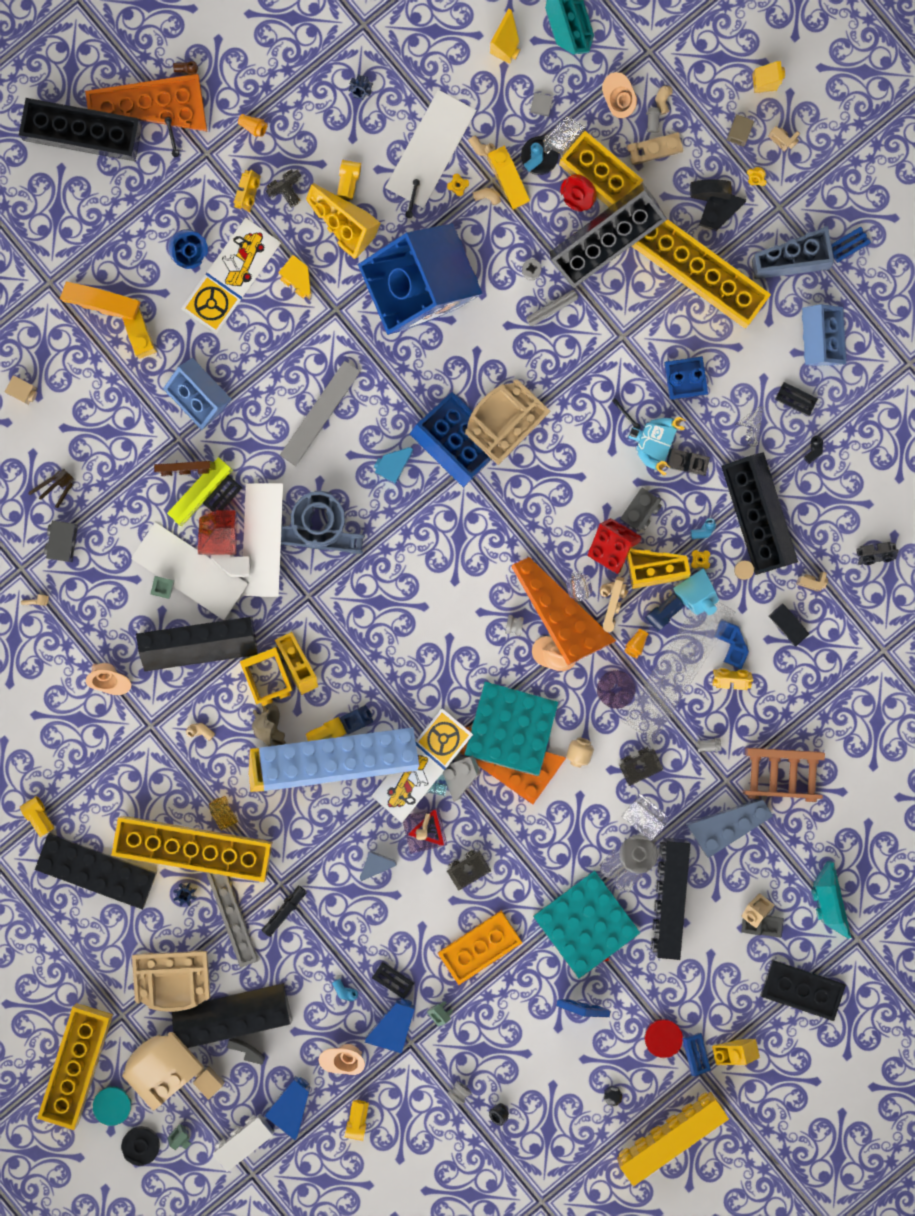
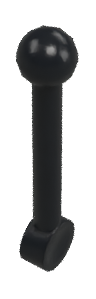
M166 117L165 123L168 126L173 148L172 156L178 157L179 151L176 149L171 126L172 119Z
M419 179L413 180L414 186L409 209L405 213L407 218L413 217L412 208L417 186L420 185Z
M614 398L612 400L614 405L632 423L633 428L640 430L641 425L636 423Z

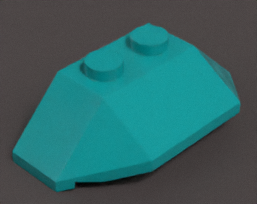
M547 0L545 9L556 44L573 55L589 53L594 33L584 1Z
M830 860L822 868L813 883L814 889L811 890L812 898L814 901H817L818 908L815 909L816 915L822 923L850 939L852 937L835 863Z

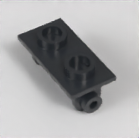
M891 541L878 543V550L876 551L873 544L860 546V548L856 549L857 556H860L858 565H872L875 562L881 561L885 563L891 562L897 558L899 550L896 549V544L891 543Z

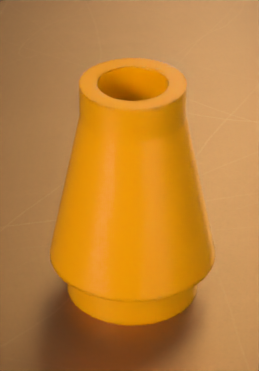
M241 114L238 119V124L255 137H263L266 133L268 124L264 122V119Z
M638 629L625 645L624 652L633 658H638L639 655H642L649 634L642 629Z

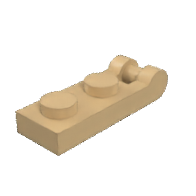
M679 132L627 145L628 152L632 156L630 159L632 165L683 152ZM643 149L644 155L639 156L638 150Z
M619 576L616 577L603 624V629L606 632H612L615 628L614 614H619L621 602H618L619 596H624L627 585L623 584L624 578Z

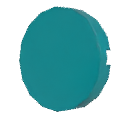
M109 1086L102 1089L93 1101L95 1118L107 1126H116L123 1123L131 1111V1099L126 1094L127 1092L117 1086Z

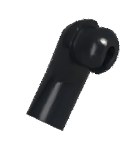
M816 435L811 438V451L803 457L808 464L812 463L823 453V440L820 436Z

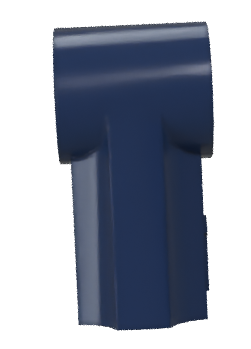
M673 593L659 607L654 608L645 619L658 632L685 605Z

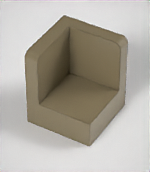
M736 114L726 141L744 147L754 121Z

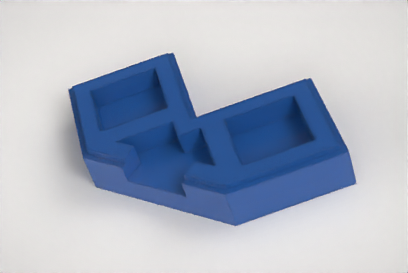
M720 619L713 637L731 644L723 662L742 669L749 650L744 642L740 628Z

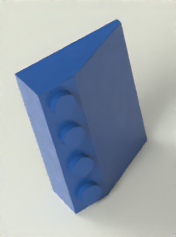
M451 392L415 425L410 435L464 488L492 459L465 434L473 411L457 395Z

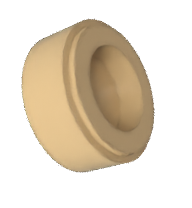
M740 561L735 565L734 573L737 578L746 580L752 577L754 567L749 561Z

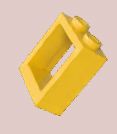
M277 647L240 661L256 705L261 703L262 706L273 703L272 699L278 696L280 699L291 696L290 691L294 689ZM275 657L287 688L260 697L249 666Z

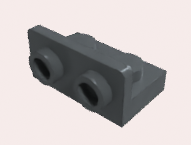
M642 487L620 520L638 532L641 529L646 530L651 522L649 517L652 513L657 514L662 506L659 504L662 499L657 498Z

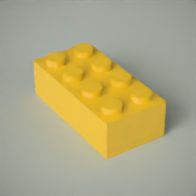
M586 131L581 134L559 162V166L570 175L579 174L590 180L596 189L597 198L608 207L643 183L641 177Z

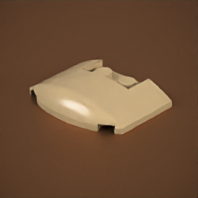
M513 380V383L502 384L493 389L478 403L469 418L465 434L499 465L551 411L519 380Z
M207 951L132 955L136 1003L140 1004L142 1002L149 1006V1009L174 1012L196 1007L204 1000L210 998Z
M169 1032L168 1036H160L159 1034L141 1044L128 1059L122 1077L154 1111L183 1085L188 1083L204 1066L173 1032Z

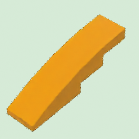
M65 282L60 296V300L63 302L77 304L86 309L97 310L105 315L135 320L141 303L138 300L71 282Z

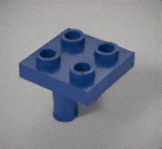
M703 356L664 362L669 400L708 395Z

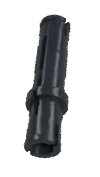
M298 885L293 893L284 899L282 906L261 929L263 933L271 937L287 916L297 909L298 903L308 893L303 887Z

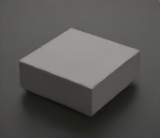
M534 92L530 113L549 117L553 96Z

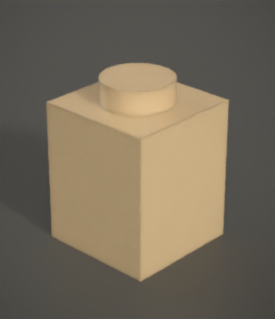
M14 375L4 391L28 405L37 396V388Z
M210 1066L197 1073L193 1084L208 1100L225 1083Z

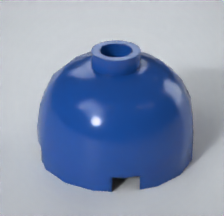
M182 229L171 237L168 244V252L171 259L178 266L185 269H194L200 266L204 256H207L208 245L205 238L198 232Z

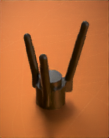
M63 468L29 491L28 494L32 495L54 480L55 482L39 496V499L42 500L58 485L62 489L66 486L55 505V508H59L68 491L74 486L71 483L74 478Z

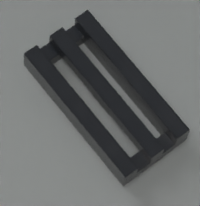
M783 382L775 400L809 417L818 398ZM786 388V389H788V390H790V391H792V392H794V393H796V394H798V395H800V396H802V397H804V398H806V399H808V400H810V401H812V402L809 403V402H807V401H805V400H803V399H801V398H799V397H797V396H795V395H793V394H791V393L785 391L784 389ZM781 395L809 407L808 410L781 398Z
M228 475L203 504L216 516H219L243 487ZM230 481L231 484L229 485V487L211 506L209 503ZM234 486H236L237 488L235 489V491L226 499V501L218 508V510H215L217 505L234 488Z
M382 961L372 976V979L403 999L415 983L384 961ZM383 967L408 983V987L383 971ZM378 975H383L384 977H386L387 979H389L390 981L404 989V993H402L401 991H399L398 989H396L395 987H393L392 985L378 977Z

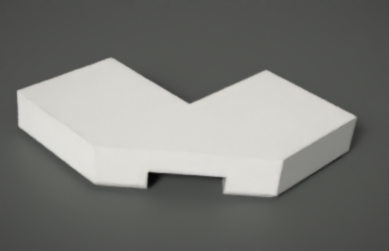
M230 539L211 540L212 561L219 565L230 577H250L249 556L231 557Z

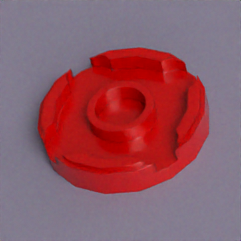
M573 174L567 177L561 184V196L563 195L565 198L564 202L571 209L578 212L587 211L595 204L597 199L596 189L586 177Z
M658 1019L647 1027L644 1035L645 1045L654 1056L669 1058L677 1054L682 1047V1031L676 1023L668 1019Z

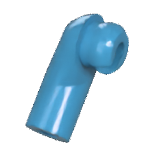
M539 143L531 145V159L524 164L528 172L543 161V147Z
M708 518L701 529L691 530V539L709 538L716 528L715 520Z
M341 979L332 982L340 999L354 1001L358 998L357 990L344 987Z

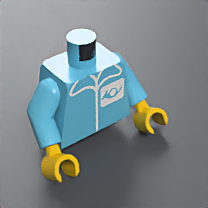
M684 418L651 420L645 424L643 431L632 427L628 438L638 441L636 447L638 456L647 467L658 470L662 475H666L662 469L666 466L670 468L665 460L677 429H685L679 426L681 421H686Z

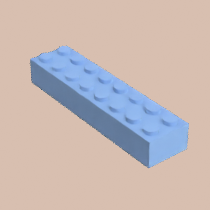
M413 727L259 748L264 791L417 771L419 767Z

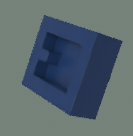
M366 705L339 717L347 735L374 722L372 713Z

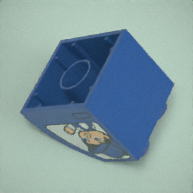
M453 223L406 232L358 264L387 335L410 329L448 314L483 294Z

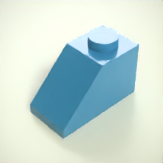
M408 447L383 455L382 459L378 458L373 467L376 469L375 474L396 484L413 453V449Z

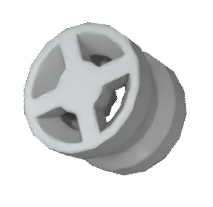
M535 259L526 260L522 266L524 278L527 280L537 279L541 273L540 263Z
M508 615L505 634L515 633L516 636H520L524 618H514L513 615Z
M456 1081L453 1090H449L447 1094L456 1103L463 1105L465 1098L470 1096L472 1092L464 1084Z

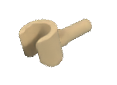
M38 594L37 600H21V605L46 606L49 596Z
M426 813L423 829L416 830L417 840H425L427 838L430 814Z

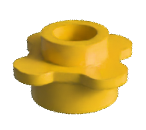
M760 167L748 169V183L750 185H766V172Z
M454 174L452 181L447 184V189L457 196H462L465 188L469 186V181L461 178L459 174Z
M707 550L704 552L692 551L691 567L694 569L698 567L708 569L710 567L708 562L710 552Z

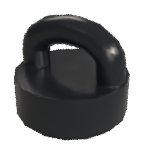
M499 1103L490 1109L489 1117L494 1124L501 1126L507 1122L509 1112L504 1104Z

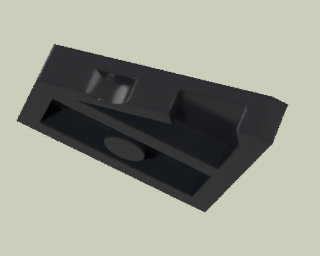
M731 195L730 200L711 196L709 202H706L699 226L718 231L746 203V199Z

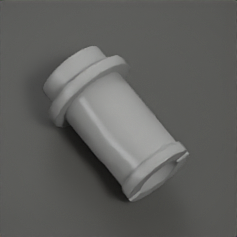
M648 108V112H646V115H648L647 132L658 133L659 115H661L660 108Z
M714 738V740H698V753L711 751L718 753V751H721V740Z

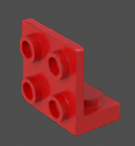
M610 518L599 524L587 555L616 574H619L630 548L639 544L642 536Z

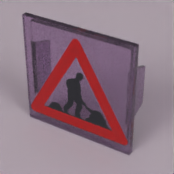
M439 808L409 814L403 821L410 854L448 845ZM426 813L430 814L427 838L425 840H417L416 830L423 829Z

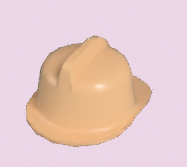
M618 72L609 74L603 82V95L612 115L617 118H626L636 108L637 95L627 76Z
M541 637L532 646L534 660L544 667L557 671H567L575 665V663L567 665L552 637Z
M109 663L93 664L91 673L85 680L90 688L112 695L125 694L131 688L130 680L126 676L117 673L116 668Z
M344 1044L339 1048L327 1049L319 1056L320 1066L332 1073L356 1075L361 1073L365 1067L362 1051L352 1044Z

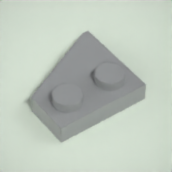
M473 756L450 763L443 771V776L454 802L462 797L461 795L472 785L473 780L481 774L476 759Z

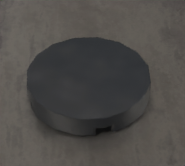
M537 136L530 138L521 150L522 165L524 166L531 159V145L539 143L543 147V161L531 170L530 173L534 175L548 174L555 168L558 162L559 152L557 146L547 137Z
M144 1126L134 1127L129 1130L121 1143V1151L124 1158L136 1166H144L151 1163L158 1155L160 1149V1141L157 1134L152 1129Z

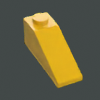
M505 145L488 153L487 160L512 209L514 210L530 202Z
M140 307L135 320L122 318L135 355L141 359L156 353L155 345Z
M290 632L275 639V643L300 694L303 695L318 688L316 675L293 633Z

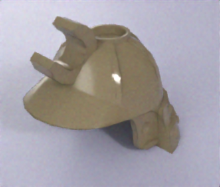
M273 705L268 709L266 706H262L263 712L261 714L253 710V714L256 717L252 724L254 735L268 747L286 744L284 741L285 733L277 729L280 718L278 707Z

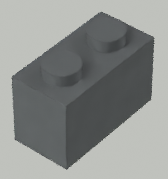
M52 520L47 529L49 542L45 544L44 554L47 559L73 563L78 530L77 524Z

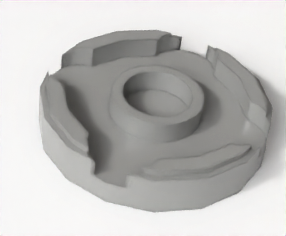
M631 836L620 847L621 863L632 873H646L657 862V847L646 836Z

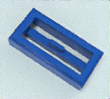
M859 227L831 244L833 257L837 263L871 243L867 239L866 233L863 232V228ZM859 233V237L834 250V247ZM860 240L864 241V243L860 244L859 246L855 247L854 249L850 250L844 255L838 257V253L842 252L843 250L847 249L853 244L859 242Z
M702 1033L682 1038L691 1075L698 1076L711 1071ZM695 1040H697L699 1051L697 1050ZM700 1056H701V1060H702V1064H703V1069H702L701 1062H700Z

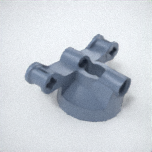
M314 491L302 496L295 503L291 513L292 527L281 525V545L300 546L311 549L363 554L362 542L365 535L342 532L345 525V512L340 502L331 495L332 493L325 491ZM314 509L327 510L325 513L328 517V523L324 527V531L312 530L311 519L315 514Z

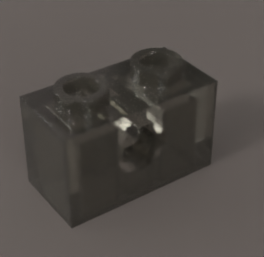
M645 747L637 751L638 755L634 757L628 755L620 759L621 763L618 766L628 786L664 770L653 748ZM638 760L645 763L642 765V770L635 768Z
M472 849L465 854L466 858L461 861L456 859L448 864L447 873L458 891L491 872V868L480 849L477 851ZM465 864H467L468 866H471V865H472V866H473V867L471 868V871H472V872H470V873H469L468 871H465V872H464V871H463V870L465 869V866H464V865H465Z

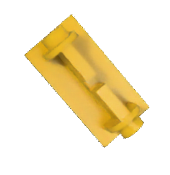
M245 170L242 173L238 187L244 188V190H237L233 202L235 208H243L247 212H250L254 205L256 191L260 185L261 176L253 170Z
M725 668L713 670L712 686H716V688L730 689V682L734 683L733 689L747 690L752 687V673L747 670L729 671Z

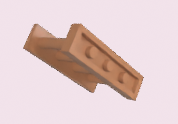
M745 748V755L750 756V760H752L750 790H743V794L748 795V798L759 799V796L805 798L806 802H817V799H823V795L815 794L817 764H819V760H825L824 752ZM761 757H769V761H771L769 791L758 790L759 760H761ZM781 758H788V762H790L788 792H777L778 763L781 761ZM800 759H807V763H809L808 793H796L797 767Z

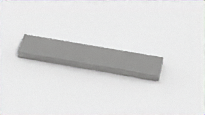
M346 361L343 362L281 452V457L294 466L299 463L361 373L359 370Z
M206 872L240 968L258 962L259 960L229 877Z

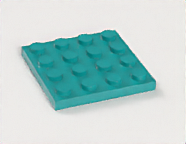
M484 682L471 729L473 735L468 740L464 756H473L478 760L539 776L559 702Z
M595 870L533 915L578 979L640 934V931Z

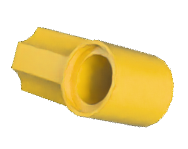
M342 159L337 196L345 200H353L356 182L360 177L361 163Z
M338 716L305 735L308 741L337 738L347 733Z
M38 796L20 806L23 816L28 821L30 820L39 837L55 829L45 812L44 804Z
M353 1100L344 1138L364 1140L368 1102Z

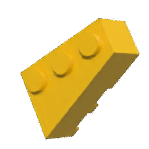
M630 548L626 558L632 589L686 580L691 575L688 558L685 555Z

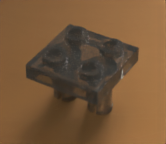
M292 169L282 175L283 179L277 182L274 180L267 185L265 194L269 200L278 194H282L291 208L300 203L301 200L292 188V185L301 180L302 177L298 169L296 171Z

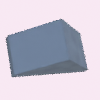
M370 851L360 875V880H366L397 865L396 860Z

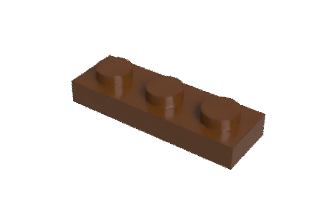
M212 461L154 464V472L160 473L162 477L173 476L172 473L179 472V475H191L192 471H198V474H209V470H216L215 462Z

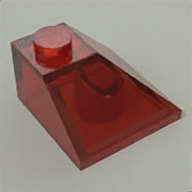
M216 510L199 518L198 555H236L238 518L235 510Z

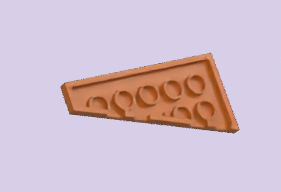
M199 74L85 91L87 108L90 110L139 118L141 121L167 125L165 118L170 117L172 119L171 126L208 132Z
M530 557L511 566L568 666L616 642L596 620Z
M468 742L460 750L462 755H465ZM545 752L539 776L476 759V762L483 770L525 800L534 804L566 757Z

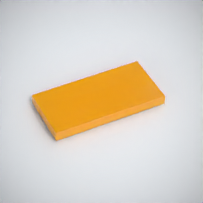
M500 910L437 952L457 984L460 985L523 942L502 910Z

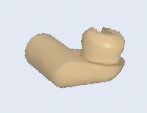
M662 86L655 98L661 115L669 112L666 100L673 93L670 86Z
M476 135L468 140L475 153L479 156L487 157L488 153L495 150V146L492 143L487 145L481 144Z
M491 188L472 192L475 202L485 198L489 199L492 205H497L501 202L499 192Z
M615 582L603 584L600 587V595L603 597L612 595ZM625 589L624 596L620 595V597L624 599L629 591Z
M203 723L191 724L186 729L188 737L203 735L210 741L215 736V733Z

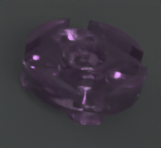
M612 670L605 673L599 680L597 695L606 706L614 709L623 708L631 703L635 696V683L630 675L625 672ZM614 684H618V687H621L618 695L611 692Z

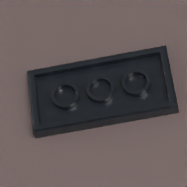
M772 959L760 996L834 1021L846 984Z

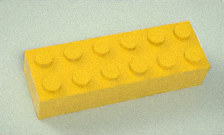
M79 1003L72 1007L37 1119L71 1130H75L79 1125L113 1014Z
M712 1092L701 1094L697 1098V1102L687 1104L677 1116L675 1114L670 1116L666 1120L667 1123L661 1127L656 1126L650 1131V1135L645 1138H639L635 1141L633 1147L630 1149L625 1148L618 1154L619 1167L633 1187L729 1120L726 1112Z

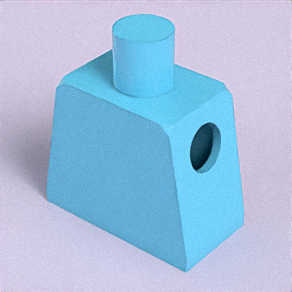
M704 568L673 588L676 596L694 614L699 615L705 611L708 615H712L716 612L717 607L715 604L719 601V598Z

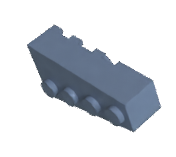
M828 226L822 227L815 232L807 233L805 236L789 240L779 246L776 245L756 253L752 259L754 279L831 269L834 258Z
M759 798L685 824L704 854L709 858L773 817V814L764 800Z

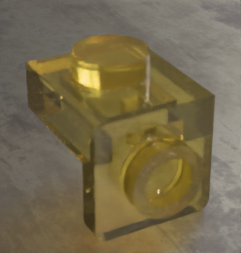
M226 796L216 798L209 803L210 813L220 830L238 822Z

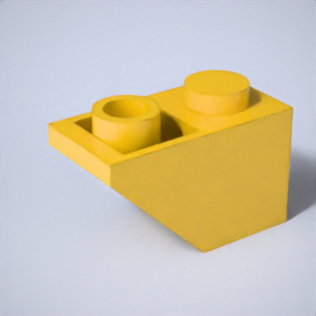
M776 61L754 70L752 74L754 93L777 91L783 79H785V68L781 67V61Z
M292 255L278 272L281 276L280 280L286 286L292 285L296 288L295 293L301 298L307 297L310 300L312 293L309 268Z
M740 1039L712 1046L716 1065H747L760 1058L756 1039Z

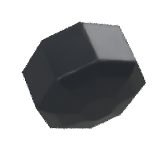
M610 1086L604 1090L603 1098L608 1105L617 1106L622 1102L623 1094L618 1087Z

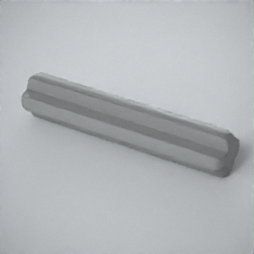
M574 290L566 293L526 318L528 324L534 326L576 301L578 295Z

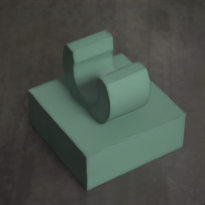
M155 576L150 595L170 599L174 580Z
M445 1001L431 1007L427 1011V1014L438 1027L446 1024L451 1019L449 1015L453 1012L452 1009L445 1012L443 1006L446 1004Z
M179 1123L167 1138L169 1146L175 1151L179 1146L187 1149L191 1145L186 1127Z

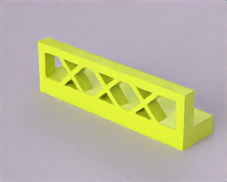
M219 457L214 461L216 470H209V474H202L167 513L179 526H183L220 483L233 472V469Z

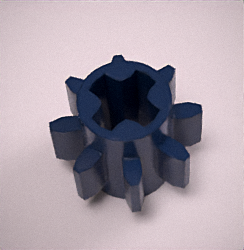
M358 74L356 79L351 78L349 91L352 92L354 98L364 100L365 95L370 97L373 83L369 81L368 77Z
M190 882L187 886L180 883V890L174 889L173 891L177 893V897L173 900H179L180 906L186 902L190 906V899H197L194 896L197 888L192 889ZM183 890L184 892H189L187 898L181 896Z

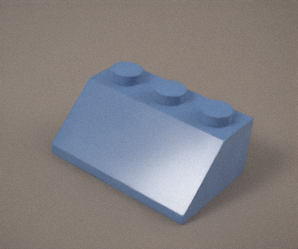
M824 304L803 307L802 322L805 365H845L846 347L843 307Z
M194 358L178 366L163 387V390L201 430L210 424L232 400Z

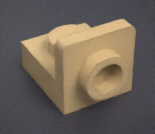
M775 126L768 137L785 152L788 147L792 149L799 142L797 138L800 133L797 131L789 138L788 133L783 128Z
M824 571L820 572L818 581H815L816 577L805 574L804 577H798L796 584L819 592L822 588L825 589L828 583L827 573Z
M759 893L748 904L742 914V918L757 928L775 905Z

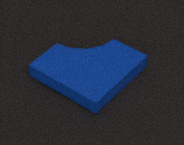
M557 999V1007L578 1015L610 1018L611 1011L607 1008L571 999Z

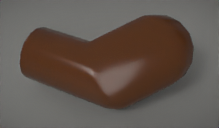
M194 61L173 63L174 73L185 72L193 75L199 69Z

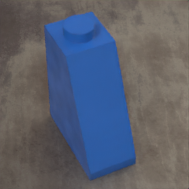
M406 999L396 1000L366 1035L365 1043L402 1054L415 1010V1005H412V1001Z
M296 1076L265 1114L267 1119L293 1140H296L298 1137L310 1091L309 1083L302 1077L298 1078Z

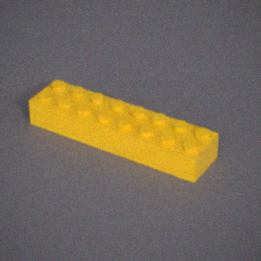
M668 219L631 246L745 329L771 296L761 286Z
M120 816L117 820L111 856L265 882L273 842Z

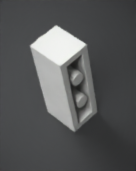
M261 1114L256 1117L255 1115L249 1117L245 1121V1126L241 1129L239 1127L235 1128L230 1133V1138L226 1141L222 1139L215 1145L216 1149L213 1155L226 1172L273 1136L274 1130Z

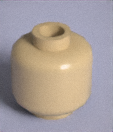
M579 737L570 742L566 754L567 759L575 767L580 768L582 765H588L594 748L589 740Z

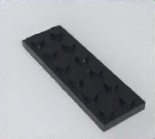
M48 833L35 867L36 871L142 910L157 874L151 870Z

